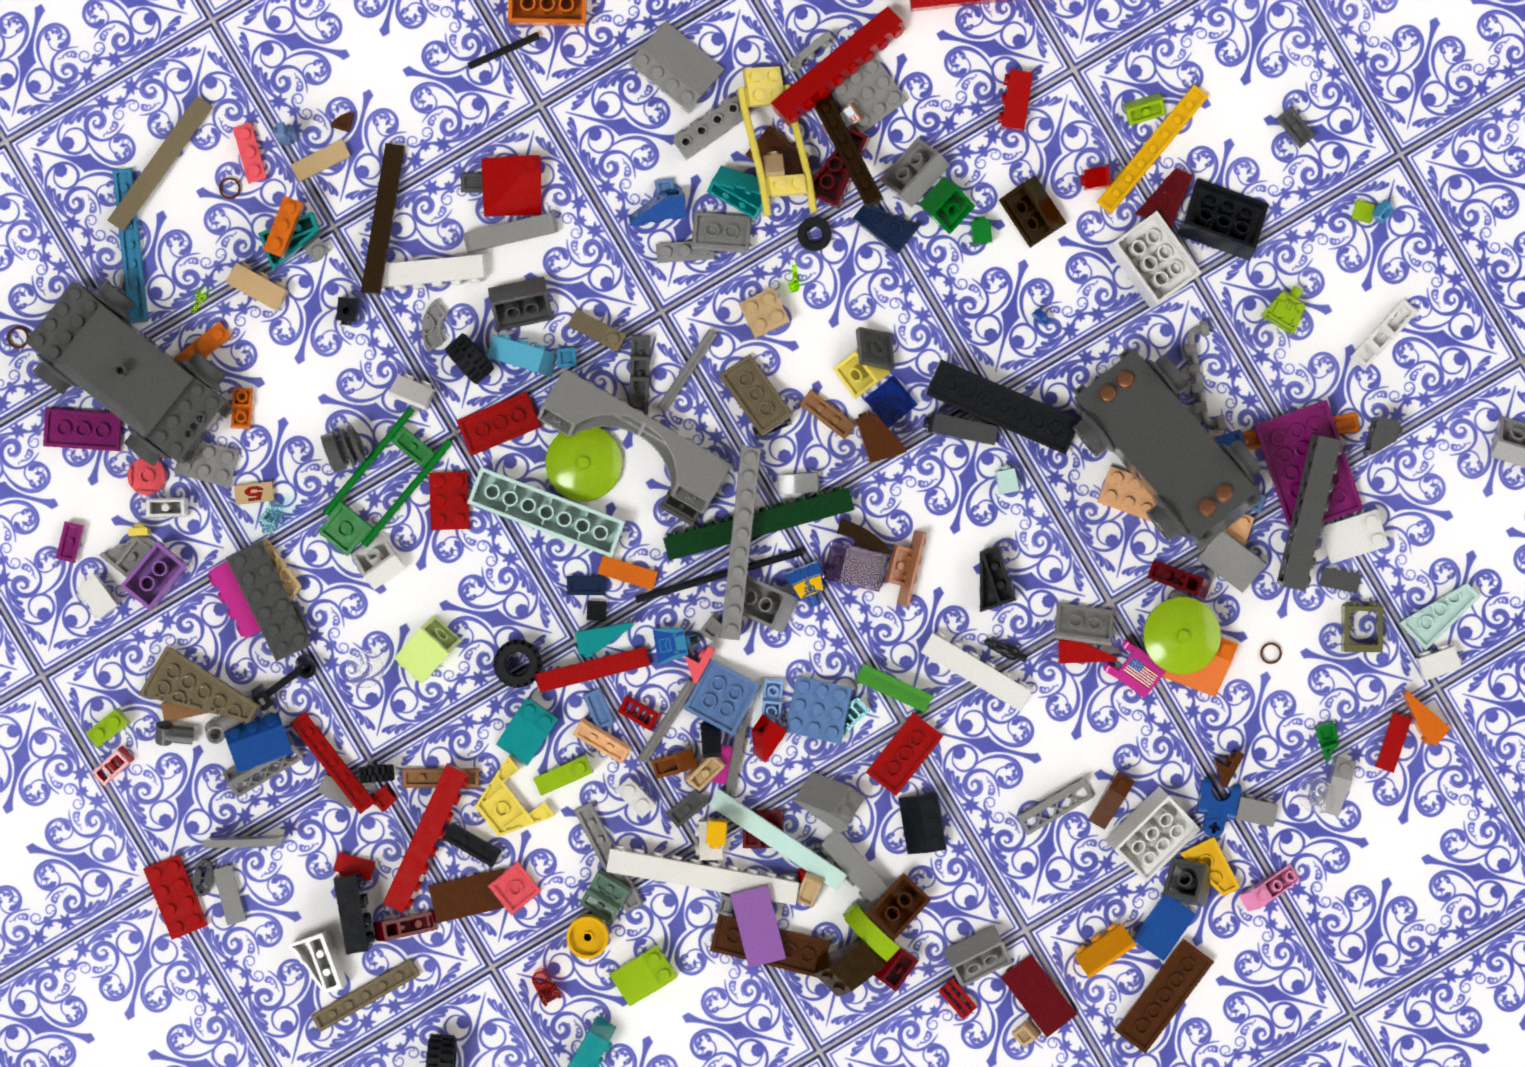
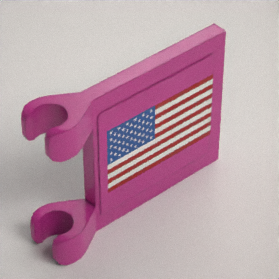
M1126 638L1122 644L1125 650L1131 652L1130 656L1119 670L1112 663L1106 662L1104 671L1145 698L1165 674L1166 670L1157 666L1145 651Z

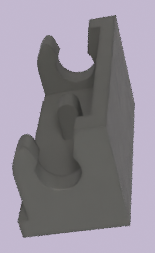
M669 489L659 508L693 526L700 512L670 496L671 490Z

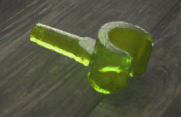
M792 265L793 281L788 282L791 293L800 289L797 265Z
M202 286L199 287L195 294L197 299L191 310L194 314L200 303L209 295V290L206 294L200 292Z

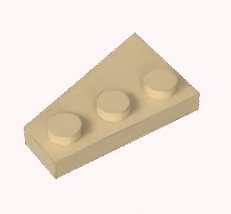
M266 537L262 544L290 602H292L302 588V584Z

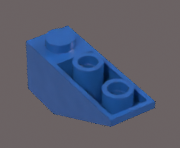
M682 188L662 191L629 215L630 226H643L649 222L660 223L666 219L678 220L683 218V216H687Z

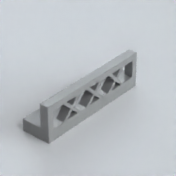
M289 733L286 735L292 751L296 754L291 759L284 756L239 773L234 765L223 772L227 785L238 798L304 759ZM279 763L276 768H269L271 764ZM263 773L261 777L253 778L254 774ZM239 783H246L241 789L238 790L236 788V785Z
M1081 777L1016 816L1026 834L1030 835L1092 799L1094 796L1088 788L1085 779ZM1084 787L1088 796L1083 799L1074 798L1075 792ZM1069 798L1071 799L1069 807L1066 809L1058 807L1059 801ZM1049 807L1054 808L1052 817H1041L1042 811ZM1032 817L1038 818L1036 826L1029 830L1025 821Z

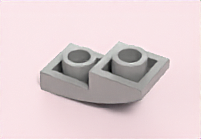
M818 472L777 475L778 494L820 491Z

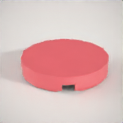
M139 458L129 467L127 477L129 485L137 493L152 495L163 488L167 475L161 462L158 461L155 466H152L142 458Z

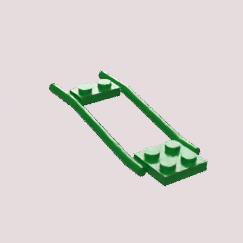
M411 407L405 410L385 437L369 454L366 462L359 466L323 510L329 518L318 533L346 556L350 555L359 542L365 547L370 545L453 444L447 438L435 453V451L403 425L415 412ZM390 441H392L394 445L423 467V469L373 528L372 525L341 500Z

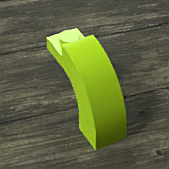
M855 901L843 914L844 920L866 944L885 961H888L900 947L865 915L864 909Z

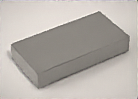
M325 774L317 792L352 808V803L332 777Z

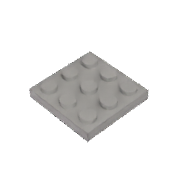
M875 55L871 61L864 63L855 74L847 77L842 85L830 91V94L841 109L853 103L863 118L854 126L862 134L908 101Z

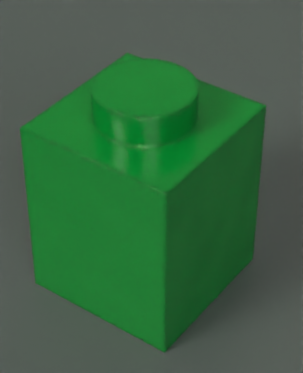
M985 216L974 217V221L970 222L972 246L991 244L990 219H985Z

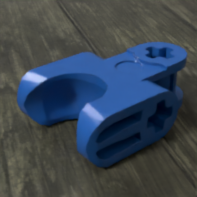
M1207 777L1202 779L1196 813L1204 815L1203 831L1211 837L1220 836L1224 831L1226 819L1235 820L1241 794L1240 784L1235 783L1231 785L1227 797L1223 800H1216L1212 795V781ZM1215 822V825L1218 826L1217 830L1214 829L1212 832V830L1209 829V825H1213V823Z

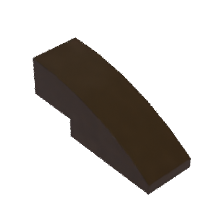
M840 518L837 534L855 538L853 546L891 555L892 551L875 534L862 526Z

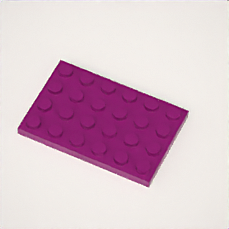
M1327 400L1253 425L1288 530L1311 434L1340 440ZM1343 448L1341 455L1337 456L1338 470L1336 475L1333 474L1332 477L1334 486L1332 493H1329L1327 498L1329 508L1327 512H1324L1322 519L1325 522L1363 509Z

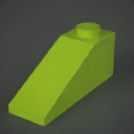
M582 755L533 778L542 796L592 774L593 770L586 755Z

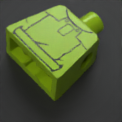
M1293 286L1289 294L1283 291L1280 292L1260 316L1290 335L1294 334L1305 308V304L1298 301L1304 291Z

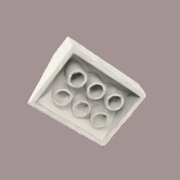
M1158 211L1107 246L1109 252L1150 309L1159 305L1202 273Z
M1158 787L1105 841L1147 883L1201 829L1162 788Z

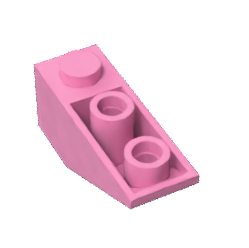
M1289 864L1242 892L1239 897L1248 912L1261 909L1299 882L1300 879L1292 865Z

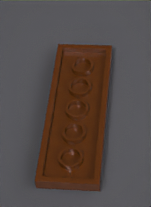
M718 914L710 951L747 960L736 917ZM779 928L786 959L765 965L816 977L814 971L818 956L828 953L831 941Z
M1182 938L1114 1030L1146 1054L1213 965L1214 961Z

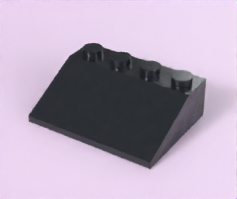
M1197 178L1177 235L1249 261L1256 250L1269 204Z

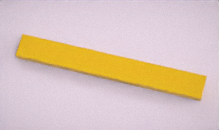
M1194 84L1096 203L1111 215L1209 96Z

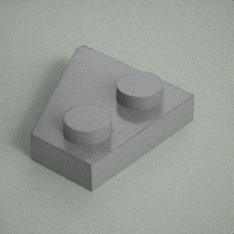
M136 536L123 544L115 546V548L102 552L99 556L127 578L152 547Z

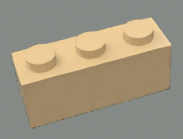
M236 262L225 283L278 312L289 291L285 290L286 285L277 280L274 284L268 280L270 276L261 271L256 274L251 271L252 266L245 262H242L241 265Z

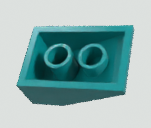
M634 622L576 631L579 655L583 654L584 658L595 656L596 652L633 627Z
M527 697L496 745L528 766L559 720V717Z

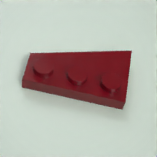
M1175 168L1143 206L1138 209L1135 215L1146 219L1158 211L1171 229L1193 175Z

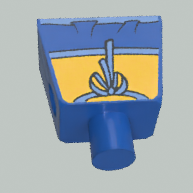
M818 560L784 573L799 600L807 597L811 608L821 604L818 593L825 589Z

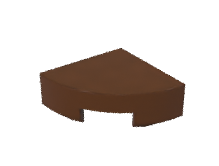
M345 113L340 115L332 122L331 128L350 133L355 114Z

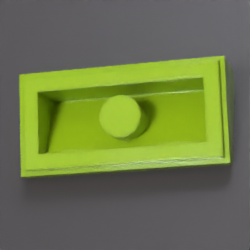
M1160 93L1123 104L1129 126L1166 115L1163 98Z

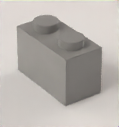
M1244 793V796H1240L1235 819L1274 827L1278 804L1274 803V799L1263 797L1262 800L1255 799V795Z

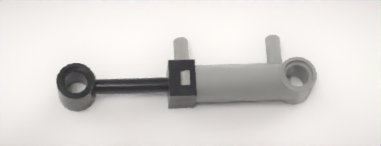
M300 655L295 661V670L270 688L266 689L261 683L251 690V694L247 697L261 705L259 711L267 710L270 715L277 713L278 711L273 706L275 703L272 695L298 676L306 679L311 678L315 674V662L310 655ZM303 664H310V667L307 669L301 668ZM221 715L217 719H212L206 723V738L210 743L218 744L225 738L224 731L238 727L245 721ZM213 729L220 730L217 734L210 733Z

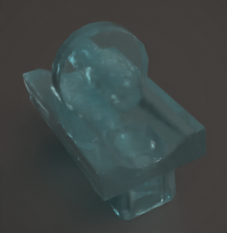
M272 501L267 504L266 510L259 520V523L263 524L262 533L273 535L285 518L286 512H283L282 505L279 502Z

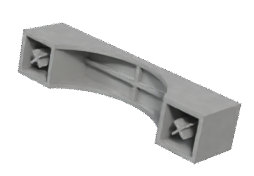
M565 368L542 404L537 417L538 420L570 438L584 430L598 427L619 428L641 437L658 452L666 465L671 485L670 496L703 515L732 466L725 458L715 456L709 449L696 445L692 439L679 435L675 429L663 426L659 420L651 419L642 410L632 408L626 401L618 400L609 391L599 389L590 380H584L576 372L568 371Z

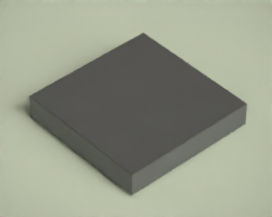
M858 327L856 329L859 364L893 370L895 364L891 333Z

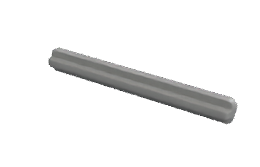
M711 329L706 332L657 407L663 412L668 410L716 338V332Z
M688 679L642 750L638 757L642 762H648L694 690L696 683Z
M750 708L735 735L725 792L733 798Z

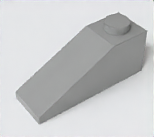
M1333 756L1320 812L1335 816L1340 815L1352 781L1356 765L1355 761Z

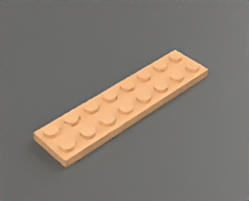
M1112 466L1109 467L1097 502L1150 521L1146 512L1155 505L1152 496L1133 474ZM1244 514L1224 531L1245 546L1255 518Z

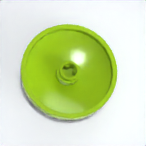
M600 428L584 430L571 438L563 433H559L548 448L545 461L546 472L553 487L563 496L576 501H593L608 494L617 484L622 471V455L616 441Z
M1175 597L1158 604L1148 615L1143 629L1144 646L1151 660L1160 668L1175 674H1190L1206 667L1217 654L1221 641L1220 625L1215 614L1204 603L1188 597Z

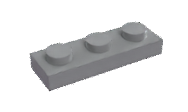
M692 241L656 244L657 263L714 259V251L691 249Z

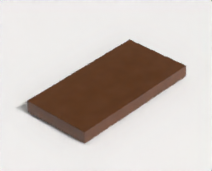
M504 868L429 885L436 922L441 923L505 908L487 886L504 872Z

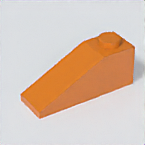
M1403 690L1402 695L1418 733L1422 735L1420 739L1428 746L1430 744L1437 746L1451 728L1410 692Z

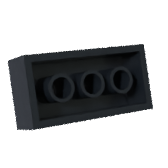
M360 870L338 873L333 878L346 955L369 951L375 942L374 931H370L372 917L366 908L369 905L368 894H364L363 890L364 886H366L364 874L360 875Z

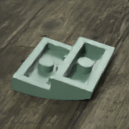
M599 869L590 887L586 890L580 905L612 924L632 889Z

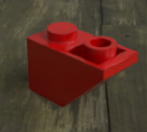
M763 714L752 729L754 755L766 763L787 731Z

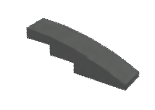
M631 334L629 406L634 409H640L645 415H648L651 335Z

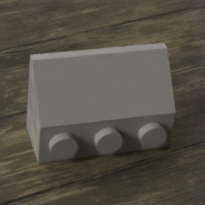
M917 138L879 180L900 200L912 208L948 169L950 164L937 150L920 138Z
M1500 416L1491 444L1490 457L1525 467V423Z
M995 925L985 928L983 931L943 950L961 988L1013 963Z

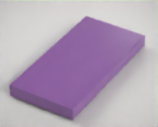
M768 885L730 893L748 967L786 959Z

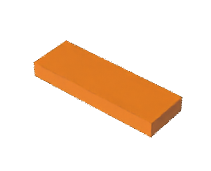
M603 555L597 574L653 590L658 572Z

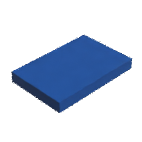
M1162 895L1132 939L1164 961L1197 914L1177 900Z

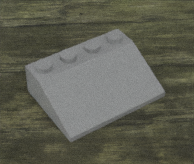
M667 21L657 29L629 61L630 67L688 114L725 70Z

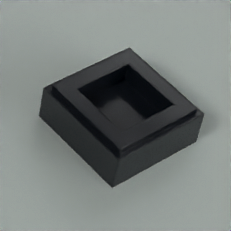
M587 601L586 620L606 621L607 601Z

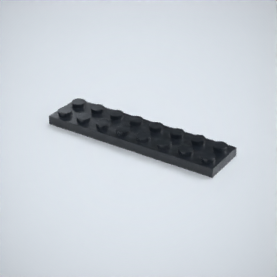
M942 359L939 360L925 393L932 398L1065 455L1075 435L1073 426L1081 421L1077 417Z

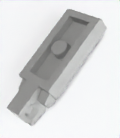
M829 31L825 32L788 61L786 65L792 72L800 69L802 61L804 59L810 60L816 55L814 52L816 49L821 47L823 50L832 43L829 39L833 36Z

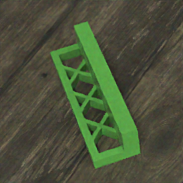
M864 663L855 681L924 713L934 697Z

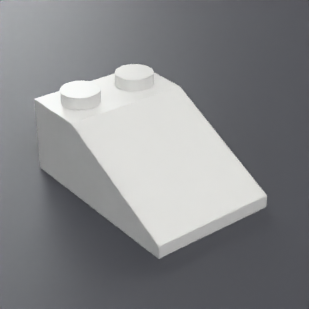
M1377 509L1324 525L1323 531H1320L1330 564L1389 546Z

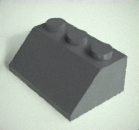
M544 276L488 288L490 305L497 331L554 319Z

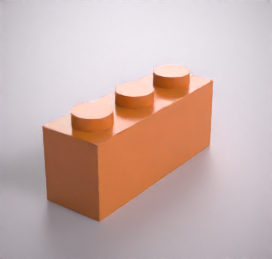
M287 196L283 197L264 245V251L284 259L305 204Z

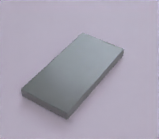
M285 835L208 837L203 840V847L280 846L286 840Z

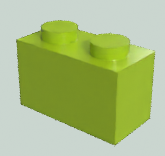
M117 708L88 730L86 735L99 748L131 724V722L122 710Z

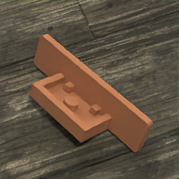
M914 530L910 548L893 545L884 582L901 585L896 602L898 605L909 607L912 600V591L917 581V571L922 560V550L926 544V532Z

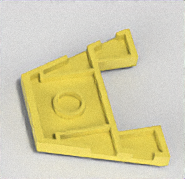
M510 756L506 758L475 805V808L498 837L555 816L545 801L528 813L508 788L505 781L520 770Z

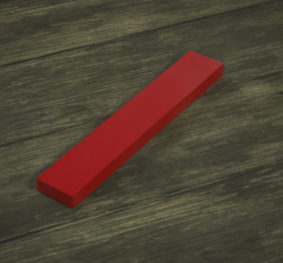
M641 647L536 673L535 679L538 691L541 693L649 666L650 661L646 647Z
M306 712L290 723L359 814H362L376 803Z

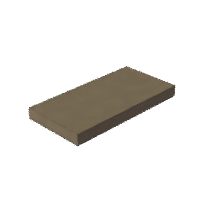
M751 354L718 375L761 437L793 416L791 410Z

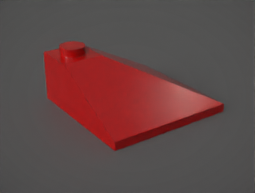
M540 155L481 159L484 217L541 215Z

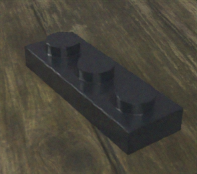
M454 822L451 823L443 837V840L490 867L494 866L502 852L501 849Z

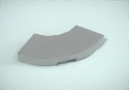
M437 299L426 310L422 323V337L430 353L445 342L442 335V324L448 313Z

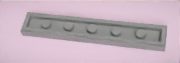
M589 802L575 809L574 812L606 872L610 847L614 848V845L592 802ZM606 872L632 889L623 905L626 913L644 904L630 876Z

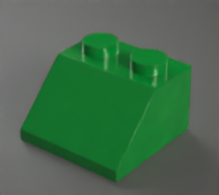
M945 176L918 204L949 235L975 207L961 189Z

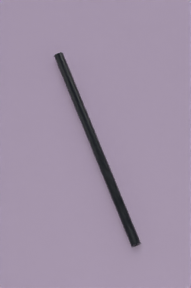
M801 548L748 563L747 571L802 556ZM727 569L635 596L636 602L640 603L726 578Z

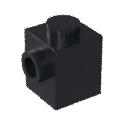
M338 297L336 320L341 321L340 325L352 326V322L357 323L359 299Z

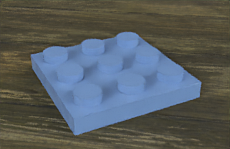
M710 658L684 710L735 737L761 685Z
M797 675L785 730L797 735L842 744L853 688Z

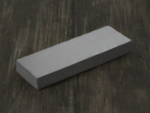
M233 864L213 869L227 926L246 921Z

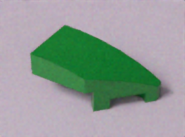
M1332 720L1314 726L1326 762L1330 761L1333 751L1339 745L1338 735Z

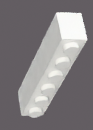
M481 254L386 263L381 292H386V288H393L394 291L405 290V286H413V289L424 288L425 284H432V287H441L443 283L451 282V285H461L462 281L470 280V283H481V279H486L484 256Z
M938 631L936 634L931 632L920 651L922 654L1021 711L1032 692L1028 689V684L1021 680L1018 683L1013 681L1011 674L1004 670L1002 673L995 670L996 665L989 661H986V663L978 660L980 658L979 655L972 651L969 654L964 652L962 645L955 641L952 644L947 642V637Z

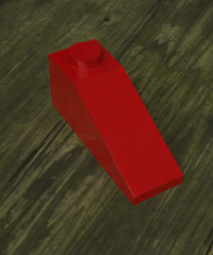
M1064 639L1057 640L1059 664L1117 661V657L1084 642Z

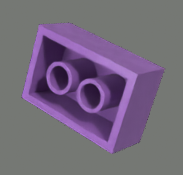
M157 541L120 587L149 611L154 610L190 565L161 541Z

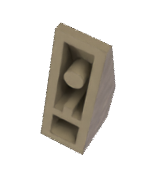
M578 309L575 310L567 325L617 353L627 337L626 334Z

